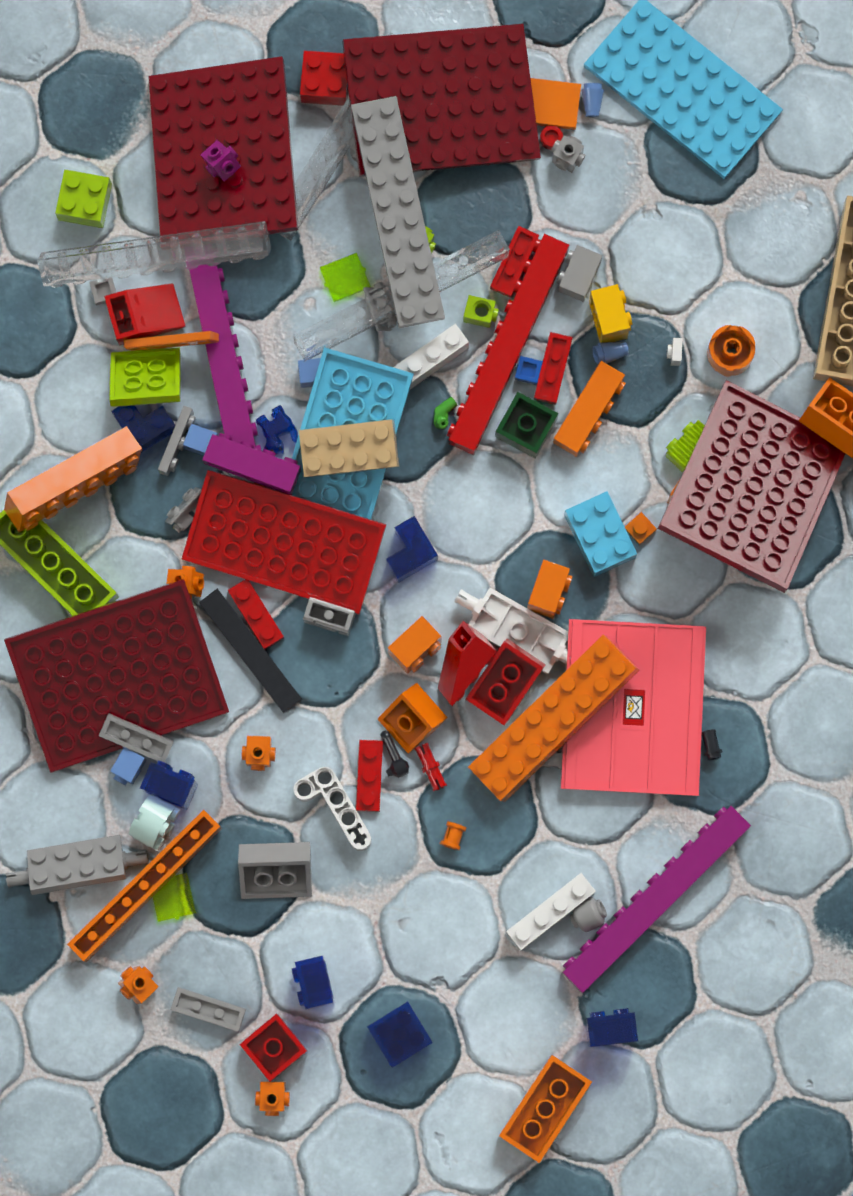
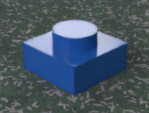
M520 356L515 380L537 385L543 361Z

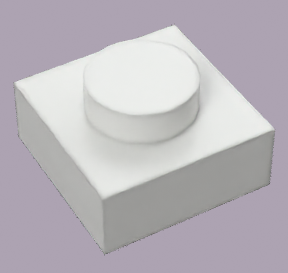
M673 338L672 345H667V358L671 359V366H680L683 338Z

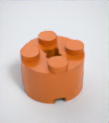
M725 325L719 328L713 334L707 349V357L711 367L726 377L743 373L750 366L754 358L755 340L752 334L744 327ZM735 348L736 351L734 354L732 352L728 353L727 349Z

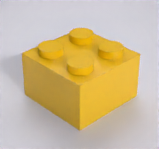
M618 284L590 292L589 305L600 343L627 339L633 325L630 312H625V293L623 290H619Z

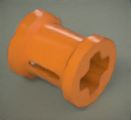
M447 821V830L444 839L440 841V845L460 851L459 843L463 832L466 831V827Z

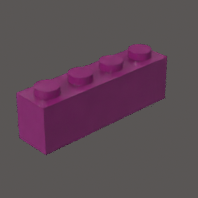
M219 433V436L212 434L202 459L205 465L292 495L301 472V467L297 465L298 462L288 457H285L284 460L275 457L276 453L263 449L262 452L253 449L254 445L245 441H241L240 444L233 442L232 437L223 433Z

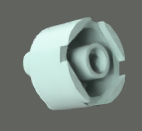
M150 794L140 807V813L137 819L134 818L128 834L159 851L165 840L163 837L165 835L170 836L176 825L173 822L177 819L181 810Z

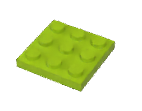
M180 347L111 352L110 406L181 402Z

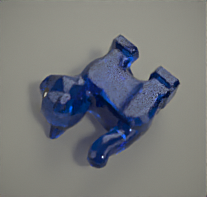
M279 405L271 410L273 412L271 416L275 419L269 421L265 415H262L255 421L261 427L262 433L266 438L264 449L272 451L276 455L284 454V444L279 437L290 433L294 443L297 442L298 431L291 418L285 414L284 409Z

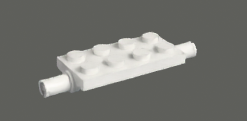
M489 588L483 599H477L464 590H460L454 602L472 611L473 617L469 625L483 634L489 642L500 648L502 643L509 639L546 664L542 672L547 675L555 662L561 661L567 665L568 649H566L565 644L568 641V631L492 588Z

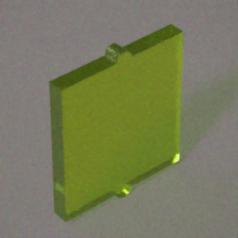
M357 252L319 267L325 280L324 286L328 287L333 302L363 291L364 287L371 288L365 274L366 268L362 266Z
M188 873L175 875L153 896L158 922L174 918L179 920L180 917L196 914Z

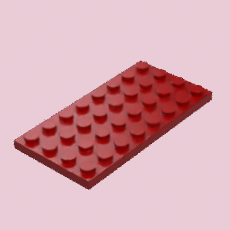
M207 470L181 559L308 599L312 597L360 614L387 524Z

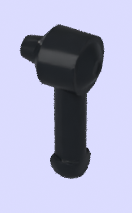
M382 731L380 736L392 760L390 768L386 770L388 777L396 776L399 778L408 774V762L400 757L389 731Z

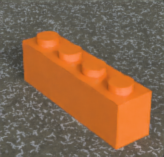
M601 361L555 435L553 444L575 457L578 456L579 452L584 454L590 444V441L587 439L592 432L596 434L602 424L600 421L603 413L608 414L614 405V402L611 400L615 393L620 395L626 383L623 382L625 374Z

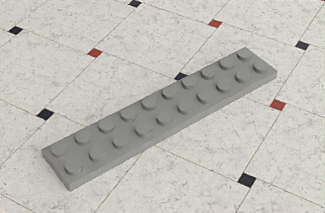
M397 97L352 104L351 111L398 327L404 328L444 320V310Z

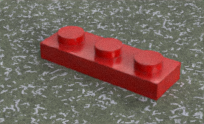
M518 226L491 283V290L509 298L512 297L517 281L523 273L524 266L532 254L537 239H539V234Z
M550 332L534 400L556 405L573 337Z
M245 579L228 589L230 596L264 650L284 639L283 634L249 580Z
M359 740L356 811L380 812L383 741Z

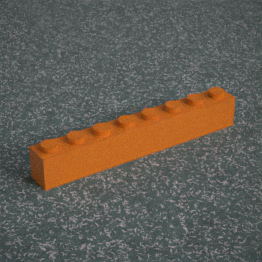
M203 810L67 945L84 962L90 960L222 827Z

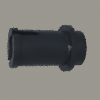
M716 729L703 731L701 735L706 750L704 756L708 760L721 758L723 751L719 748Z

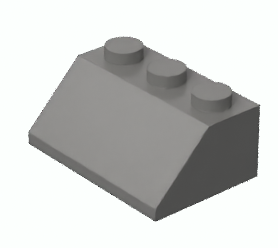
M310 842L239 844L238 867L241 899L312 897Z

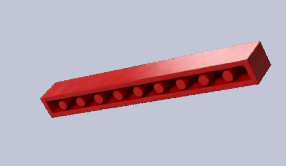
M545 233L542 240L537 239L532 250L535 252L532 260L528 259L524 266L523 272L526 274L523 281L519 279L513 292L517 294L514 300H509L505 307L504 313L507 315L504 322L500 320L494 332L497 334L494 342L490 341L486 348L485 354L488 356L485 363L480 362L475 373L478 375L475 383H470L466 395L469 397L466 403H461L456 415L459 416L456 425L451 424L446 436L450 437V445L472 455L475 454L566 258L569 244Z

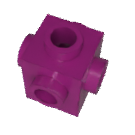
M218 140L200 155L207 164L206 170L214 178L218 176L223 181L227 180L241 167L236 160L238 154L231 146L226 148Z

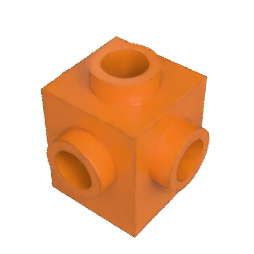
M182 566V569H168L166 584L184 579L192 600V597H201L204 574L195 571L196 568L192 566Z
M247 736V746H242V760H246V765L251 766V770L265 771V767H271V761L275 762L276 747H272L271 737ZM257 751H262V755L259 757H256L255 753Z
M140 966L128 967L120 975L122 979L118 982L122 987L120 992L128 1000L132 998L136 1004H142L158 988V985L152 980L154 977L146 967L141 968Z
M260 1082V1091H256L255 1106H260V1111H265V1116H279V1111H285V1106H289L290 1092H285L286 1082ZM271 1094H274L276 1096V1102L274 1104L269 1101V1096Z

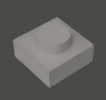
M112 276L89 282L96 306L106 303L104 296L116 293Z

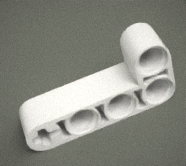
M321 767L295 783V796L302 802H307L321 794L323 795L354 849L363 851L370 846V833L332 769ZM324 772L332 776L330 783L326 785L321 784L318 780L320 774ZM307 784L311 787V792L308 796L299 795L298 789L301 785ZM341 793L344 797L343 802L339 805L332 804L330 801L331 795ZM346 813L354 814L355 822L352 825H345L342 822L343 815ZM359 824L362 828H358V832L361 836H367L364 839L365 844L362 846L360 843H354L357 840L354 832L351 834L347 832L355 829Z

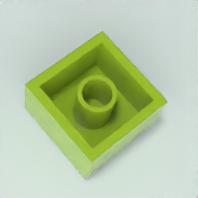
M64 169L55 211L58 221L103 229L112 189L110 177Z

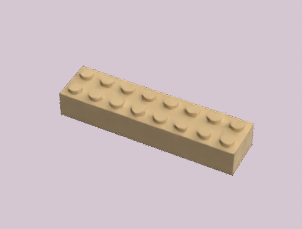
M847 195L842 210L813 379L826 382L830 377L839 384L853 386V196Z

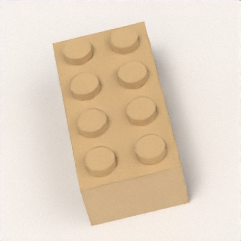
M392 419L299 430L304 477L399 467L395 423Z

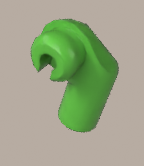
M449 397L434 409L433 423L438 429L448 427V412L458 406L452 397Z

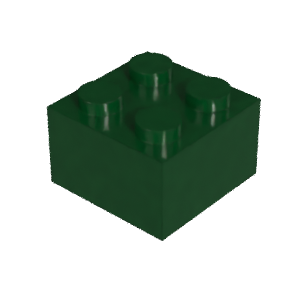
M517 392L495 431V437L536 459L555 425L559 413Z

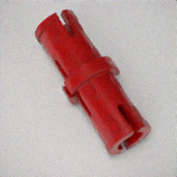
M429 743L422 744L425 754L421 746L414 749L423 765L421 769L423 773L427 774L433 788L432 790L435 792L440 790L436 780H438L441 788L446 787L447 784L438 768L440 766L439 762L434 759Z

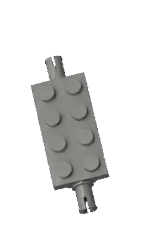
M120 835L27 850L28 868L24 871L6 873V882L8 888L29 884L31 894L36 895L126 879L125 870L128 867L149 864L148 853L146 849L126 853L123 851Z

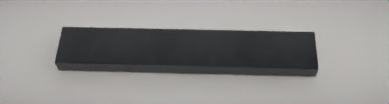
M218 588L199 602L283 714L302 700Z

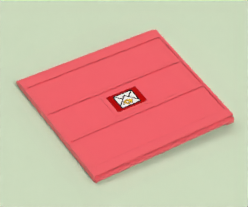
M569 619L567 669L604 634L640 671L563 745L561 789L699 796L706 627Z

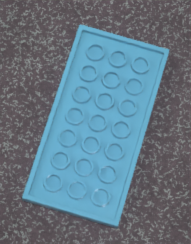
M639 0L584 63V67L724 180L783 111L780 106L647 0Z
M324 347L300 430L392 419L394 420L395 432L397 434L414 373ZM298 435L292 459L298 462L297 465L301 467V472L292 495L372 520L386 468L304 477L300 437Z

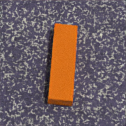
M212 331L128 339L124 340V348L134 351L218 343L219 334Z

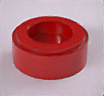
M547 126L540 134V142L548 150H552L557 140L561 141L563 138L562 131L556 126Z

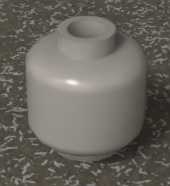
M593 897L587 898L572 910L573 914L570 915L574 927H579L584 932H589L602 926L605 922V917H607L603 903Z

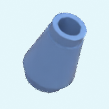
M585 83L584 89L581 91L586 117H599L604 93L602 84Z
M606 342L593 346V357L596 364H599L601 361L608 364L627 356L629 353L626 342Z

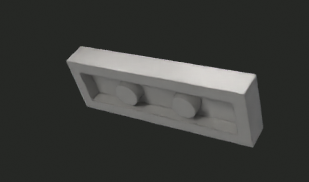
M187 406L182 408L158 467V471L162 475L169 477L170 472L176 470L179 459H176L179 450L183 451L186 432L190 425L195 423L196 417L193 416L192 408Z
M109 713L99 733V736L163 764L173 745L172 740Z
M179 987L170 1009L237 1032L240 1030L246 1011L245 1008Z

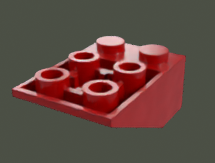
M173 283L128 289L104 296L119 346L124 345V340L153 337L186 327Z
M464 620L448 639L438 684L439 691L451 706L463 698L465 690L478 679L480 671L485 665L491 663L497 652L483 634Z

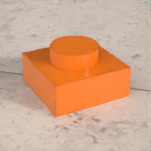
M642 512L625 526L627 533L638 545H641L657 530Z

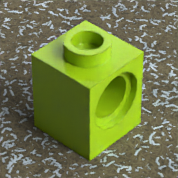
M468 295L463 322L490 328L491 323L497 321L499 309L495 308L496 301ZM478 308H485L488 314L480 317L475 311Z

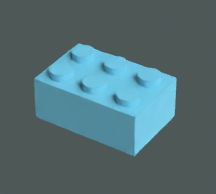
M608 491L565 510L564 516L593 577L636 558L637 552Z

